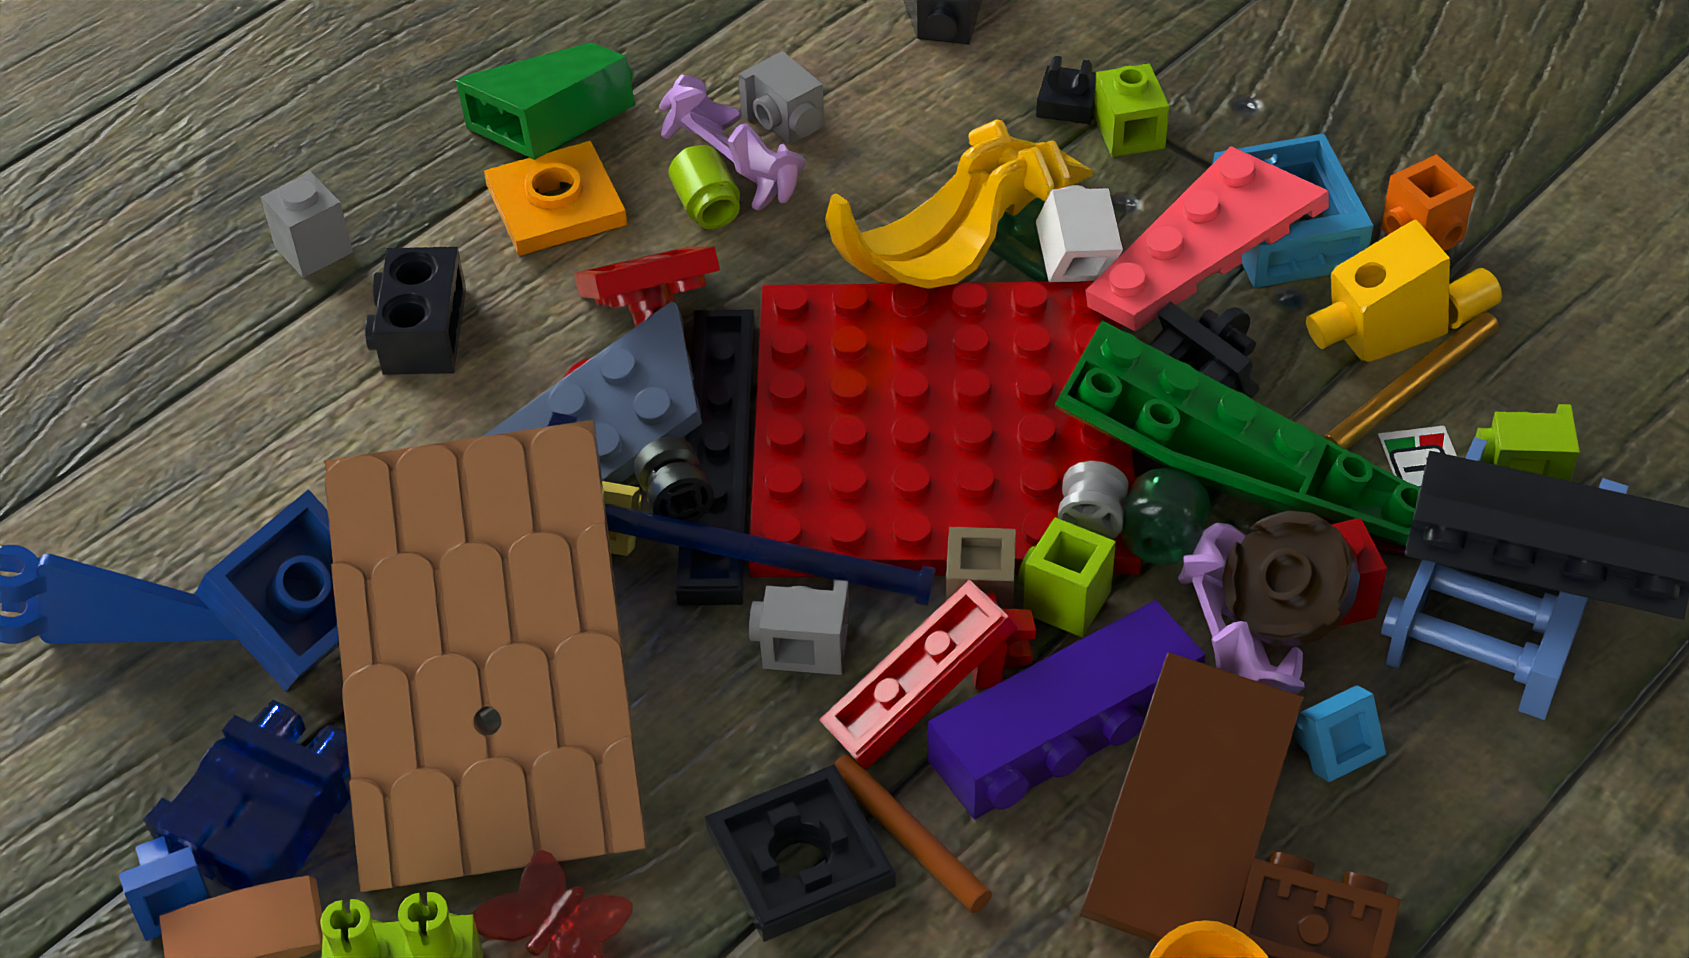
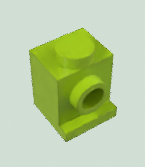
M1558 404L1556 413L1495 412L1491 428H1478L1476 438L1487 441L1482 462L1571 482L1580 453L1571 404Z

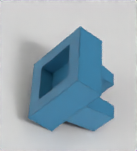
M1358 685L1298 714L1293 731L1295 741L1309 755L1313 773L1328 783L1386 755L1374 695Z

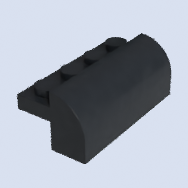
M1429 450L1404 556L1684 620L1689 600V508Z

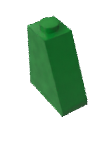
M592 42L468 74L456 80L466 128L534 160L635 106L631 83L633 77L627 56Z

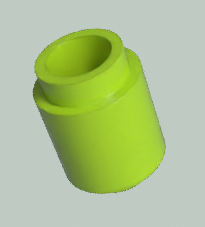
M709 145L691 146L682 150L671 162L668 175L689 218L706 229H718L726 226L739 213L740 191L720 152L715 147Z

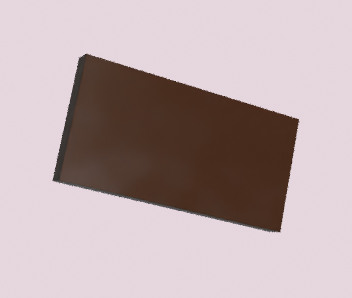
M1167 652L1080 916L1158 943L1167 933L1175 928L1195 921H1217L1234 928L1252 862L1259 846L1304 697Z

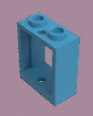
M1325 134L1238 148V150L1329 191V208L1321 212L1323 217L1293 222L1289 224L1290 233L1275 243L1269 245L1263 241L1242 254V265L1254 289L1331 275L1336 266L1370 246L1374 225ZM1225 151L1215 152V153H1214L1213 163H1214ZM1273 154L1271 158L1265 159L1266 156Z

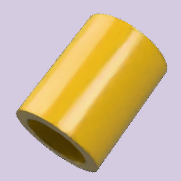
M1477 268L1449 284V328L1456 329L1474 319L1481 312H1486L1501 302L1502 290L1500 284L1490 271L1484 268Z

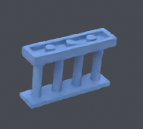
M1474 437L1466 459L1482 462L1487 441ZM1602 478L1599 486L1602 489L1625 494L1629 487ZM1422 560L1406 599L1394 596L1387 610L1381 629L1382 635L1392 638L1386 665L1399 669L1411 638L1515 673L1513 680L1526 684L1518 711L1545 720L1589 598L1560 592L1559 596H1555L1545 592L1542 599L1439 563ZM1431 590H1435L1534 624L1532 631L1541 633L1544 636L1540 646L1526 642L1523 648L1424 614L1422 611Z

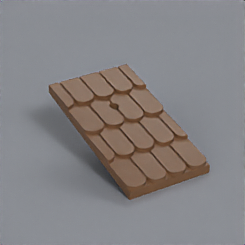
M595 419L324 460L326 470L325 490L333 559L331 568L343 677L342 697L351 776L349 786L360 892L600 856L608 853L645 849L647 840ZM492 707L496 709L501 717V726L493 728L485 725L480 717L481 708Z

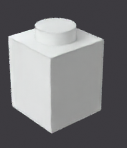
M1071 185L1061 189H1052L1036 219L1048 281H1095L1123 251L1109 188L1086 189L1083 186Z

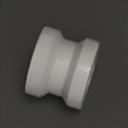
M1098 461L1079 462L1071 466L1064 474L1062 486L1064 499L1059 504L1057 518L1111 540L1116 538L1122 531L1124 520L1122 505L1127 499L1128 480L1124 473L1115 466Z

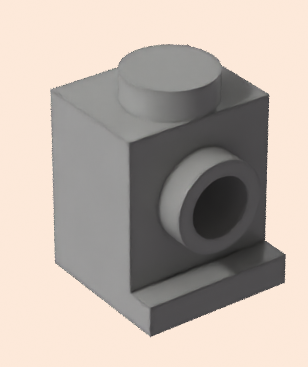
M781 51L738 73L742 117L747 121L757 118L765 129L773 130L789 145L824 127L823 84L785 52Z
M835 580L833 591L812 589L806 586H766L764 602H752L749 620L750 641L760 642L762 669L842 675L850 624L848 581Z

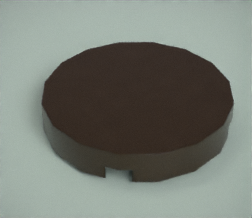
M1285 511L1264 517L1249 529L1253 532L1247 535L1241 544L1237 541L1229 552L1222 577L1225 603L1234 618L1238 621L1247 622L1250 633L1267 644L1288 647L1317 641L1339 626L1355 602L1360 580L1356 552L1343 534L1336 527L1313 513Z

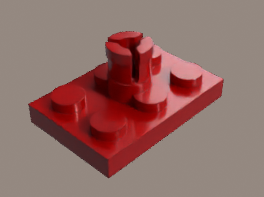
M715 246L683 247L576 272L574 276L579 296L595 298L596 305L603 304V306H611V308L628 305L629 311L632 313L634 326L636 327L671 301L675 303L674 293L706 286L704 274L720 271Z

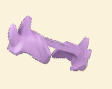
M681 74L675 81L673 88L669 90L659 104V108L662 111L670 109L663 122L661 136L665 139H670L678 130L683 128L701 136L732 160L737 173L757 184L756 194L752 202V208L760 211L770 204L777 192L778 201L781 204L787 203L797 185L798 174L807 162L805 158L796 152L789 151L784 143L779 145L777 153L769 150L757 133L746 123L740 124L735 128L730 138L723 134V130L740 120L742 112L733 107L713 102L706 93V84L697 77Z
M1215 523L1190 541L1189 548L1194 552L1193 555L1184 556V566L1178 580L1183 585H1188L1192 582L1194 584L1213 637L1211 640L1215 653L1216 668L1298 694L1305 687L1304 682L1300 680L1303 652L1298 647H1293L1278 667L1270 665L1261 639L1250 633L1247 622L1238 621L1234 618L1225 603L1222 577L1227 556L1235 543L1238 541L1241 544L1247 535L1232 525ZM1221 614L1229 617L1234 623L1226 626Z

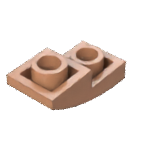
M303 876L261 884L212 897L159 916L165 958H301L321 950L323 939L320 924L322 909L317 879L311 876Z

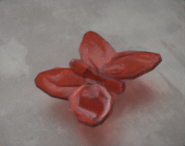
M541 849L533 854L523 871L517 893L501 894L481 904L471 914H473L478 934L484 938L516 942L534 935L526 944V950L533 956H539L550 943L548 958H604L601 943L621 930L633 912V903L626 897L598 894L583 899L584 891L579 886L572 887L567 891L565 872L552 853Z

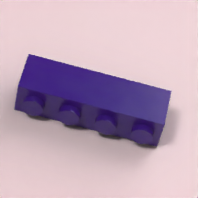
M1154 600L929 720L928 761L974 820L995 808L999 810L1007 809L1020 801L1029 789L1053 776L1058 778L1067 776L1079 768L1087 757L1111 744L1119 746L1134 738L1143 727L1167 652L1203 664L1205 663L1206 654L1158 601Z

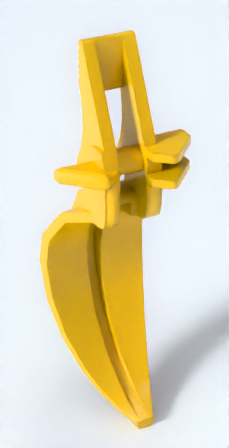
M993 120L973 129L969 133V144L973 147H970L961 156L956 174L932 198L905 217L886 226L860 232L854 220L849 202L836 193L830 197L825 217L826 227L830 231L832 243L843 259L860 272L878 282L892 284L907 283L927 289L957 284L978 269L996 237L998 221L1003 217L1005 211L1015 216L1035 198L1038 197L1046 202L1052 189H1061L1075 183L1078 184L1079 181L1082 182L1087 180L1088 177L1091 178L1094 171L1060 150L1055 141L1034 143L1009 136L1003 120Z

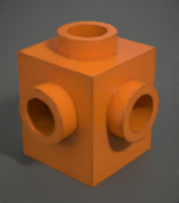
M1437 154L1390 175L1380 228L1389 235L1407 223L1417 220L1443 251L1449 250L1464 240L1475 187Z

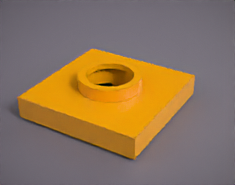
M591 141L548 152L535 160L526 158L484 170L486 185L518 256L627 225L626 210ZM560 182H567L572 185L563 194L556 196L542 195L548 191L561 190Z

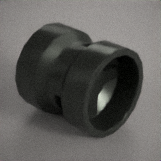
M673 436L659 438L649 443L639 452L634 461V473L643 491L647 493V501L657 521L665 526L680 527L699 520L709 511L714 502V491L705 472L700 470V462L689 442L683 438Z

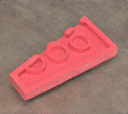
M1230 146L1085 290L1087 307L1136 332L1156 319L1158 313L1170 301L1178 305L1197 292L1196 284L1209 275L1219 272L1225 275L1242 264V254L1263 241L1269 245L1275 243L1289 234V224L1303 215L1308 214L1314 218L1328 209L1329 191Z

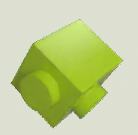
M1150 63L1096 72L1093 115L1111 157L1165 149L1169 104Z
M1055 517L1037 546H1032L1028 550L1021 563L1018 583L1024 585L1023 609L1032 610L1033 618L1083 638L1111 592L1116 541Z

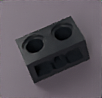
M458 247L387 248L383 272H376L373 278V297L376 314L367 315L365 324L368 350H377L383 375L454 373L466 294V285Z

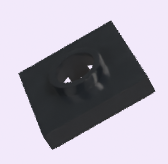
M835 764L705 816L707 831L763 942L896 887V873ZM806 843L819 848L825 855L827 864L823 860L813 868L798 870V878H794L780 873L779 864L775 861L781 850L789 845Z

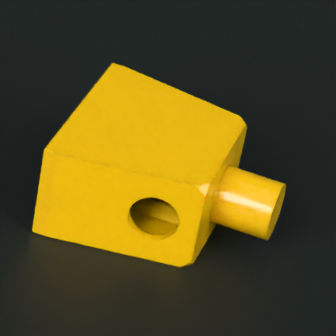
M1413 220L1339 264L1331 273L1332 305L1306 317L1307 329L1314 343L1320 349H1324L1344 339L1360 360L1372 362L1448 334L1449 256L1417 220Z

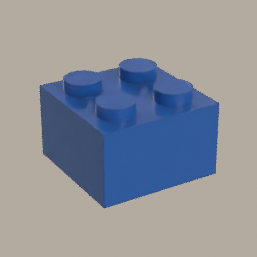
M308 489L204 575L195 592L285 692L339 647L331 568L333 559L328 510Z

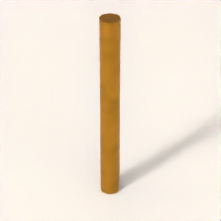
M1481 312L1325 434L1323 438L1346 450L1493 335L1499 328L1497 319L1489 312Z

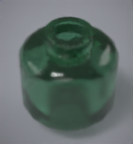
M1169 468L1153 469L1140 475L1130 487L1122 508L1124 511L1123 527L1119 534L1123 544L1135 556L1148 563L1162 566L1183 563L1184 556L1193 555L1209 523L1211 501L1207 490L1197 479L1179 470Z

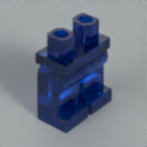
M272 699L251 722L233 715L221 730L224 738L216 741L208 749L200 762L197 772L173 801L170 802L161 797L143 820L153 840L164 836L170 854L190 846L201 874L211 880L217 877L221 885L231 890L237 891L261 884L291 879L296 875L327 830L334 814L339 815L351 799L344 779L350 772L346 732L331 725L323 726L306 748L296 743L306 730L302 717L287 705Z

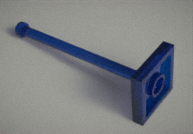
M552 412L547 426L578 422V417ZM605 504L608 531L909 595L916 597L915 604L928 606L935 567L923 565L922 571Z

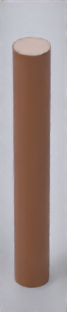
M847 754L840 757L834 763L853 798L971 913H976L986 906L991 899L992 892L855 759Z

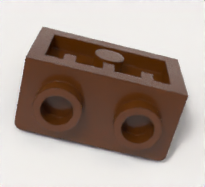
M1273 851L1270 862L1256 858L1253 859L1235 929L1252 939L1269 958H1387L1401 902L1399 898L1386 895L1388 883L1353 872H1344L1342 882L1313 875L1314 862L1282 852Z

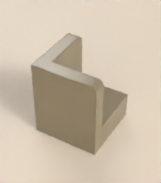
M949 527L946 601L970 580L983 593H995L998 607L1001 609L1014 608L1016 529Z

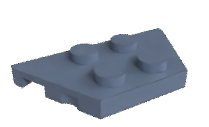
M673 301L665 305L484 436L595 419L602 481L616 484L623 482L634 474V461L639 452L649 443L659 438L671 436L683 438L702 424L698 398L694 391L691 361L683 332V319L678 306Z

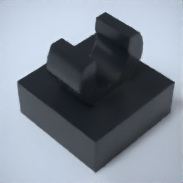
M1054 56L1051 65H1047L1038 94L1036 117L1090 125L1094 110L1096 72H1092L1093 67L1090 60L1083 59L1081 69L1078 70L1061 67L1062 56Z

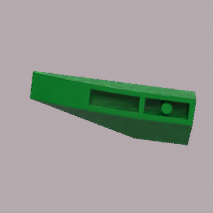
M1103 320L1055 403L1056 409L1159 464L1225 494L1278 513L1285 511L1313 513L1326 520L1330 525L1361 518L1372 539L1407 546L1420 491L1419 486L1406 482L1372 464L1362 456L1340 447L1310 431L1302 424L1289 420L1255 402L1247 395L1221 384L1195 370L1190 365L1170 357L1138 340L1132 334L1121 331Z

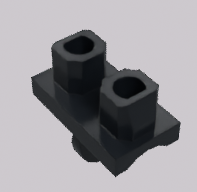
M1170 301L1158 313L1163 330L1155 337L1150 346L1186 364L1192 361L1201 368L1199 372L1250 398L1260 390L1259 385L1250 379L1253 365L1247 356L1254 351L1256 342L1246 335L1250 326V317L1239 307H1232L1219 316L1211 309H1208L1201 315L1198 322Z

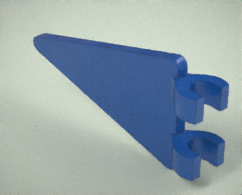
M3 545L0 547V571L19 573L13 577L0 575V603L2 604V611L21 613V615L16 617L0 615V642L22 643L37 635H40L42 641L50 644L238 640L195 594L53 554H44L39 559L32 551L19 545Z

